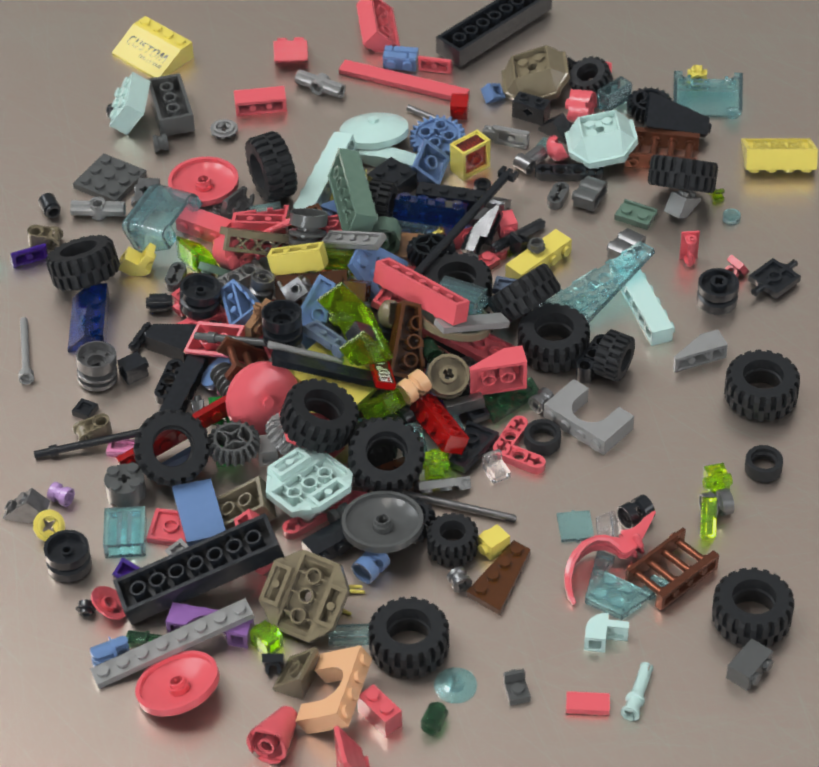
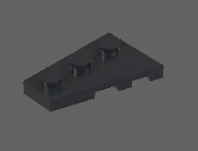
M467 420L464 432L470 439L462 455L451 454L448 461L449 467L466 473L492 447L499 438V432Z

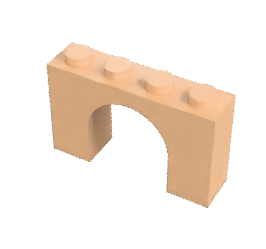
M361 645L320 654L314 671L325 683L341 681V683L327 698L301 704L295 722L307 734L334 730V726H339L340 728L349 727L372 662L371 656Z

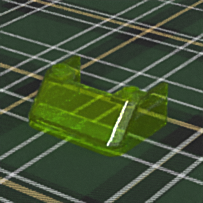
M343 282L338 283L317 299L328 310L330 322L335 327L339 326L346 341L348 340L345 334L355 321L372 327L378 340L377 342L363 330L339 347V350L346 356L351 365L362 366L383 363L393 358L374 314Z

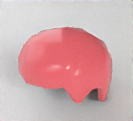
M556 135L550 136L546 142V151L549 157L554 161L568 159L569 155L566 153L563 145L558 143V137Z

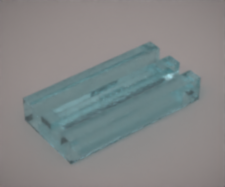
M369 624L336 625L335 630L329 633V646L369 645Z

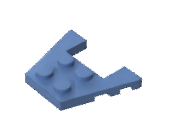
M381 247L378 250L355 249L348 263V268L357 280L372 281L370 298H374L381 290L378 287L379 284L373 282L376 261L390 257L406 267L408 262Z

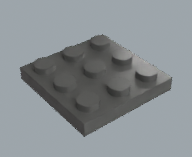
M103 153L73 182V188L93 197H102L105 201H122L134 189V185H137L138 179L145 178L147 173L145 169Z

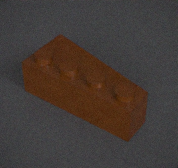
M402 300L396 305L387 356L393 375L408 379V375L416 369L424 372L425 359H423L424 342L422 340L421 304Z

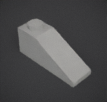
M719 330L700 334L675 355L673 371L678 372L726 358L728 344Z

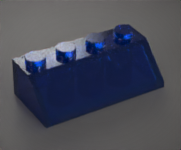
M403 192L394 199L393 218L399 221L453 228L468 212L469 204L460 200L452 202L446 201L444 198L432 199L426 195L412 196L410 193Z
M107 283L83 288L73 297L68 352H77L78 348L87 342H106L110 303Z

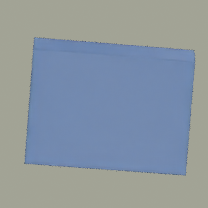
M426 138L421 143L412 169L417 172V182L440 184L450 157Z

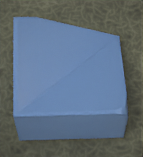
M488 83L480 89L486 103H493L506 98L500 83Z

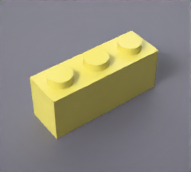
M324 241L271 248L267 255L270 270L275 276L293 273L302 274L308 271L320 272L326 268L329 262Z

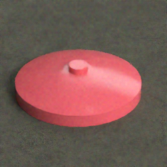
M206 156L186 160L177 165L168 177V187L172 197L180 203L195 207L219 204L233 194L239 186L236 168L230 162L217 157Z
M259 361L244 367L236 374L228 387L226 411L230 421L238 422L240 420L242 424L248 422L249 426H254L259 435H266L265 425L269 418L281 412L289 390L298 383L294 375L286 368L273 366L271 361Z
M181 651L148 667L138 679L135 695L140 707L151 715H178L194 709L212 695L219 683L220 672L215 660L210 655L201 651Z

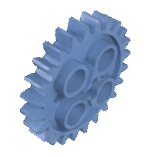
M436 115V118L429 116V120L423 118V122L417 121L418 126L413 125L409 138L413 152L418 153L423 139L426 138L450 157V143L465 136V129L462 128V124H458L457 119L452 121V117L446 119L445 115L442 118H439V115Z

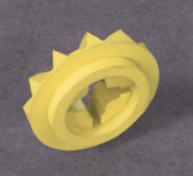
M44 510L38 513L33 520V530L36 537L46 542L54 533L65 530V521L57 511ZM55 520L51 526L53 531L50 529L42 531L46 526L44 521L52 522Z

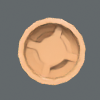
M416 369L408 375V379L404 378L398 382L395 390L404 403L411 405L420 396L429 392L432 389V384L424 372Z

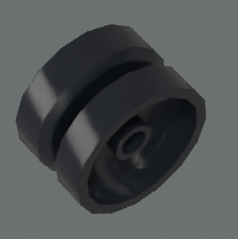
M712 268L706 270L698 279V306L703 311L713 315L730 313L737 305L739 279L734 273L726 269Z
M194 273L183 278L180 283L179 300L182 313L193 319H208L216 315L220 309L221 284L218 279L205 273Z
M62 530L54 533L46 540L44 554L48 573L53 579L70 583L82 579L91 570L92 560L89 543L82 533L76 530Z

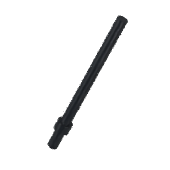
M139 429L59 446L57 444L50 445L49 448L34 451L35 459L45 456L55 457L59 456V453L135 438Z

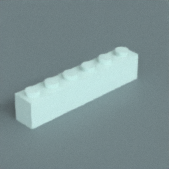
M334 131L328 140L327 146L322 151L321 157L315 164L314 170L307 178L304 188L300 191L297 201L294 202L293 209L306 208L316 203L321 207L323 203L328 202L332 194L328 179L329 171L338 148L355 151L357 145L353 134Z
M632 254L611 259V274L650 345L653 346L672 341L675 326L668 319L667 311L662 308L659 297L655 296L652 285H649L647 282L646 274L642 273L639 262L635 261Z

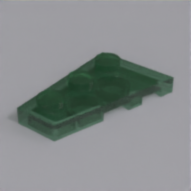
M532 377L527 378V389L483 395L485 407L490 413V419L493 424L528 403V399L532 395H537L539 388Z

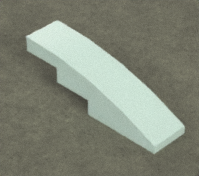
M393 147L371 150L355 149V151H359L363 163L373 167H378L392 157L412 169L417 155Z

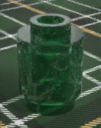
M429 703L421 719V729L425 733L435 735L441 730L448 715V710L443 703Z

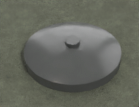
M374 491L363 494L351 501L342 514V531L345 538L356 548L371 553H391L410 546L419 538L424 526L423 512L419 504L411 497L395 491Z

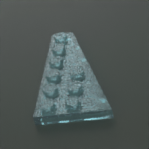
M639 241L622 251L619 257L614 260L609 259L605 262L606 265L599 269L594 268L573 281L571 286L564 290L561 289L556 295L547 299L542 304L549 303V305H554V303H559L561 306H564V304L568 305L571 309H577L579 314L582 313L588 323H590L655 254L654 248Z

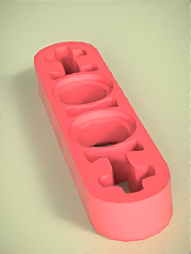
M348 494L344 497V502L349 504ZM339 501L338 503H336L328 509H337L338 505L344 502ZM327 513L319 514L310 523L304 522L299 517L288 519L282 525L283 536L289 540L299 538L328 521Z

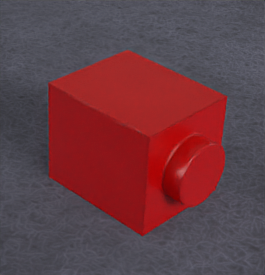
M452 93L450 117H452V120H467L469 94Z

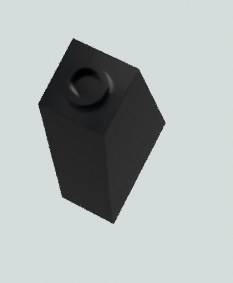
M650 92L647 95L644 119L645 128L700 133L702 138H705L711 132L712 124L709 123V117L654 92Z

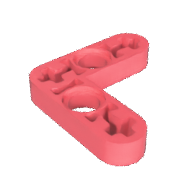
M515 416L494 443L493 457L532 474H541L545 471V458L517 446L524 437L528 420L524 416ZM507 436H514L515 439H514V440H507L506 437H507ZM517 455H521L524 458L522 460H516L514 457Z

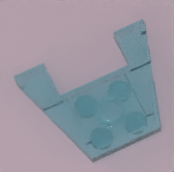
M597 551L585 597L586 604L622 620L639 609L642 603L656 597V594L645 585L643 588H640L608 573L607 571L615 562V556L604 551ZM654 574L650 577L660 587H665L669 584L667 580Z

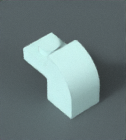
M600 613L593 616L586 625L584 650L605 652L607 639L628 641L629 622L609 620V613Z

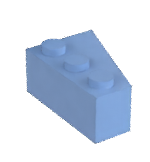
M232 279L221 288V296L228 323L245 325L253 314V304L261 302L247 287L235 279Z

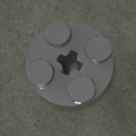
M129 463L108 467L104 477L108 502L111 505H116L119 509L137 507L140 504L139 502L146 497L144 473L138 467V464Z

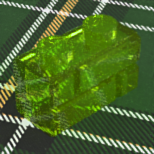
M396 388L394 391L390 390L369 399L360 405V409L366 419H370V417L382 418L393 414L406 405L402 394Z

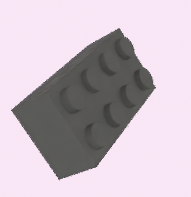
M180 73L147 79L151 81L148 93L160 134L166 133L167 136L195 131L193 112Z

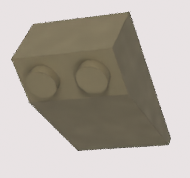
M260 476L217 497L226 530L235 527L234 519L248 509L260 515L266 513L269 521L277 518L274 503L266 498V482Z

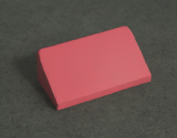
M418 56V70L451 74L453 69L451 60Z

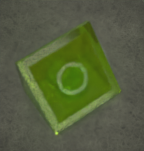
M180 236L176 237L178 258L195 273L201 271L198 268L200 261L218 266L212 253L201 243Z

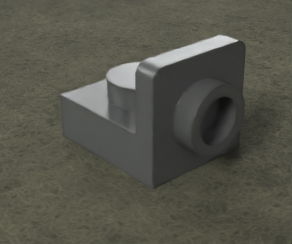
M519 669L504 672L503 686L509 705L531 702V696L525 681V670Z

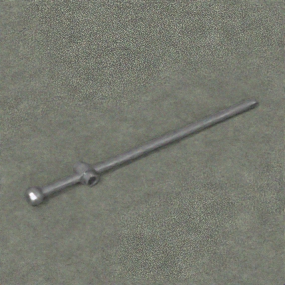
M353 478L352 486L363 488V485L358 486L355 483V478ZM403 489V494L411 496L412 499L419 497L420 501L426 500L430 504L510 522L517 520L514 514Z

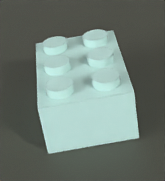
M134 72L129 77H125L121 88L118 87L114 93L115 100L111 106L113 110L109 116L111 119L110 127L126 135L130 133L144 115L151 81Z

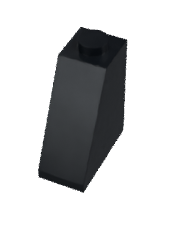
M153 324L149 330L145 331L143 336L145 349L172 359H180L184 362L189 354H185L183 351L197 324Z

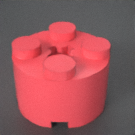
M579 89L570 90V98L566 99L565 108L568 109L567 120L569 123L573 124L577 117L596 114L594 113V108H597L596 92Z
M225 235L215 240L212 256L219 267L233 271L245 264L251 263L254 259V254L223 250ZM231 236L229 247H235L239 241L236 237ZM250 239L244 243L248 249L255 245Z

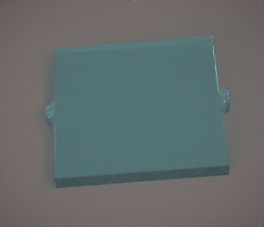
M279 201L249 206L248 210L256 209V212L267 211L268 207H273V210L281 209L282 207Z
M572 510L571 512L557 513L561 542L576 541L579 543L594 536L590 510Z

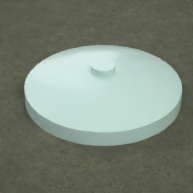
M374 112L350 118L341 125L340 132L353 134L357 149L371 150L386 148L400 143L408 136L409 126L407 120L402 116L393 113Z

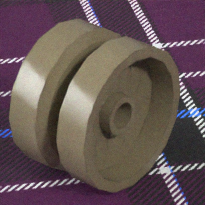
M450 353L441 354L434 358L429 365L426 375L432 384L430 393L438 399L445 401L461 396L466 390L470 377L469 367L466 362L459 356ZM448 375V376H450L451 378H449V380H448V379H445V376Z

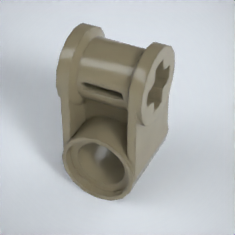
M31 225L27 229L29 246L33 247L46 243L47 249L54 250V248L60 246L63 230L56 226Z
M100 413L76 422L73 426V432L78 435V441L85 440V436L88 440L111 435L112 428L109 416L105 413Z

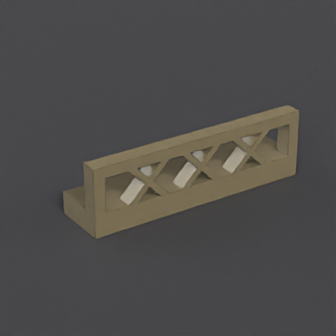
M220 227V234L225 235L223 250L268 255L271 248H277L281 243H287L286 246H292L289 243L290 235ZM231 236L236 237L239 241L235 247H229ZM249 239H252L256 244L251 249H248L244 244ZM265 241H269L272 246L267 251H264L261 247Z

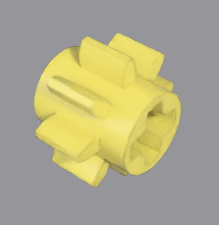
M693 65L691 69H687V81H691L692 85H701L703 81H707V69L703 70L702 65Z

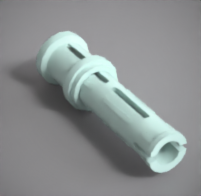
M648 662L640 664L632 691L626 695V704L621 709V715L626 720L637 721L640 717V708L645 703L644 693L654 669L653 665H650Z

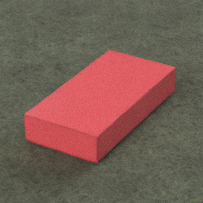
M567 691L566 713L609 715L610 693Z

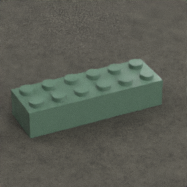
M338 148L328 174V179L342 231L372 232L374 224L376 225L378 222V214H376L375 203L372 200L369 181L366 179L363 160L360 157L359 151Z

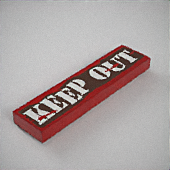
M370 350L366 356L375 387L394 391L396 382L387 353Z

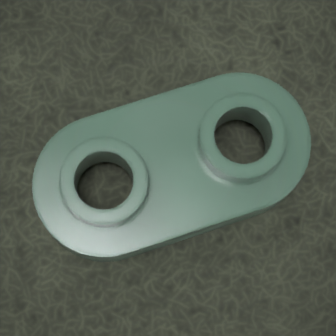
M200 261L198 266L201 269L200 273L209 275L214 273L218 275V278L232 271Z

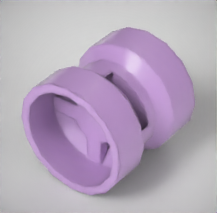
M53 482L47 492L48 500L59 502L64 507H68L75 496L73 488L63 487L58 482Z

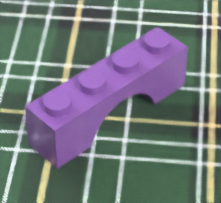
M173 602L165 621L167 633L218 610ZM254 619L223 632L227 639V644L248 649L255 630Z

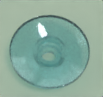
M453 667L445 669L437 675L434 681V689L442 700L449 703H462L473 697L477 689V681L468 670Z

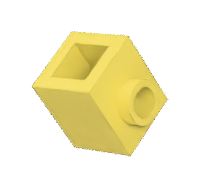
M498 524L478 535V550L490 561L497 558L510 545V535Z

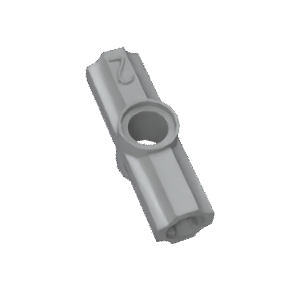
M299 69L295 76V83L310 88L316 95H320L323 92L340 99L344 96L346 85L330 80L329 76L325 73L315 75Z
M94 197L90 201L71 200L70 204L72 216H91L94 220H103L107 216L125 217L126 202L105 201L102 197Z

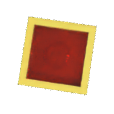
M477 129L450 143V171L464 181L489 168L491 140Z

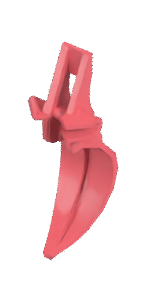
M656 511L649 513L635 527L621 530L618 537L594 535L582 541L576 547L567 561L564 572V588L572 606L576 604L572 591V574L576 564L585 555L593 551L603 550L615 554L620 559H627L630 556L635 559L638 558L637 552L645 553L642 540Z

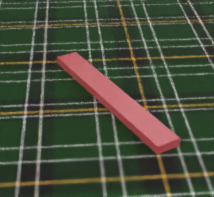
M346 59L339 68V74L449 101H451L452 93L470 94V89Z

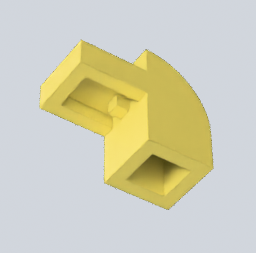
M149 243L142 253L128 247L120 257L119 271L130 276L143 277L148 275L156 258V245Z

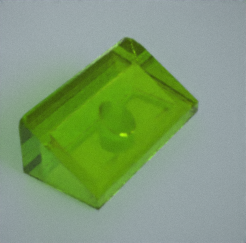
M716 497L701 498L700 537L702 540L711 539L716 536Z

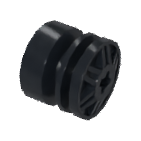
M286 299L275 300L266 304L261 310L263 341L266 346L268 341L294 347L301 344L303 340L302 308L299 304Z

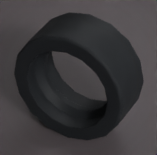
M538 419L530 422L524 431L526 449L541 456L555 453L561 445L560 427L548 419ZM537 433H547L552 435L554 439L547 442H538L532 436Z
M768 445L754 446L747 452L745 472L751 479L767 483L776 480L781 475L783 456L776 448ZM758 459H767L772 461L775 466L764 469L755 466L752 462Z

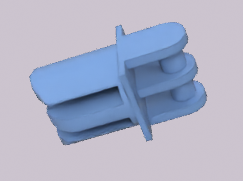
M108 636L109 641L91 647L90 654L93 666L95 667L130 651L128 638L120 636L111 640L110 636Z

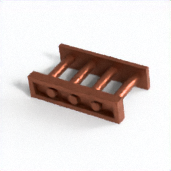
M635 126L639 144L629 154L625 161V166L649 169L651 157L654 154L662 155L657 154L658 147L668 148L667 155L664 156L680 157L674 156L675 149L685 150V156L680 158L696 160V158L691 157L692 151H698L700 133ZM640 145L651 146L650 153L639 152Z
M228 336L224 338L216 349L218 353L229 356L231 366L224 374L225 378L229 381H232L236 374L247 365L269 360L265 350Z
M685 528L673 532L668 539L637 562L631 563L625 571V583L627 585L637 579L656 594L655 607L660 611L718 568L719 554L713 550L707 555H702L685 542ZM679 547L698 562L693 566H689L672 552ZM666 558L684 573L680 576H674L659 565L658 562ZM651 568L667 580L669 584L665 587H660L643 573Z

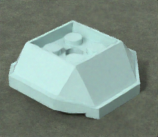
M616 110L577 117L570 130L565 132L570 158L583 163L589 169L623 163L639 144L633 119L626 118Z
M297 447L267 467L266 498L290 517H299L310 521L351 493L353 473L326 452L317 453L314 450L310 452L306 448Z

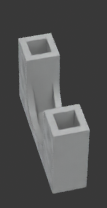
M573 379L544 404L543 418L555 422L564 432L571 434L593 450L605 455L633 430L634 415L618 407L608 417L598 422H586L577 418L574 413L588 402L589 388Z

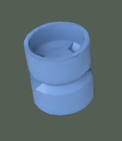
M365 551L363 556L359 557L352 564V571L360 581L371 584L379 576V573H382L389 566V556L387 553Z

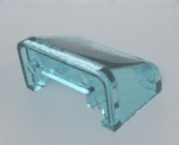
M674 71L672 85L673 101L707 117L737 119L742 114L743 73H734V77L728 79V76H725L724 79H691V75L684 77L683 71Z
M161 184L151 185L122 223L123 232L133 248L141 253L149 243L156 245L155 251L168 250L173 246L176 239V234L171 227L185 207L189 211L195 212L200 209L202 202L196 194Z

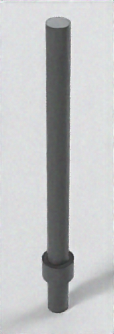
M210 331L208 333H194L195 340H204L208 343L216 344L217 342H222L228 336L250 345L267 347L261 338L221 335Z

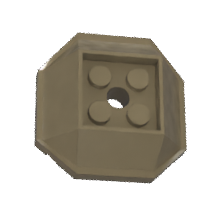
M548 45L512 55L506 68L501 71L504 94L511 101H513L519 91L548 100L557 99L562 93L561 90L571 78L566 52L558 51Z
M302 549L274 560L258 600L272 628L305 642L313 643L335 630L350 593V588L341 564ZM311 592V599L306 602L305 595Z

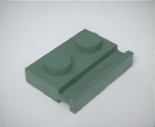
M625 199L624 203L616 211L614 220L648 230L654 221V217L658 214V209Z

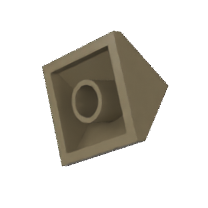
M314 647L290 656L272 689L303 700L317 674L314 669L319 658V649Z

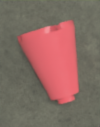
M282 706L254 727L247 736V746L251 753L255 752L258 754V759L268 764L280 763L287 756L297 725L295 721L298 715L296 710L290 706Z

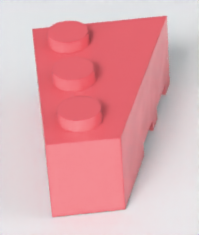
M283 205L284 208L273 210V207H268L267 211L256 212V209L234 212L231 228L263 231L286 220V217L289 216V205ZM286 227L276 233L288 234V228Z

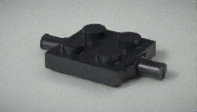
M774 258L766 262L748 277V281L757 286L751 290L752 295L757 296L764 291L775 299L780 297L800 282L801 275L793 271V268L798 266V262L793 259L788 264H784Z

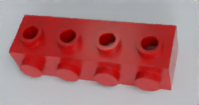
M429 393L420 396L417 401L410 405V409L413 411L418 422L442 452L462 455L470 438L436 396Z

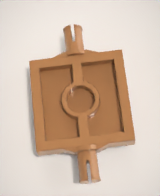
M265 298L262 303L255 302L253 304V314L245 324V337L259 338L263 334L261 310L271 300Z

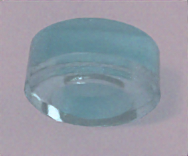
M727 209L723 212L722 220L724 223L736 225L740 222L741 213L738 210Z

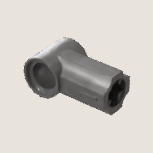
M536 146L526 154L519 153L514 158L513 166L529 175L535 170L537 164L548 157V153L544 146Z

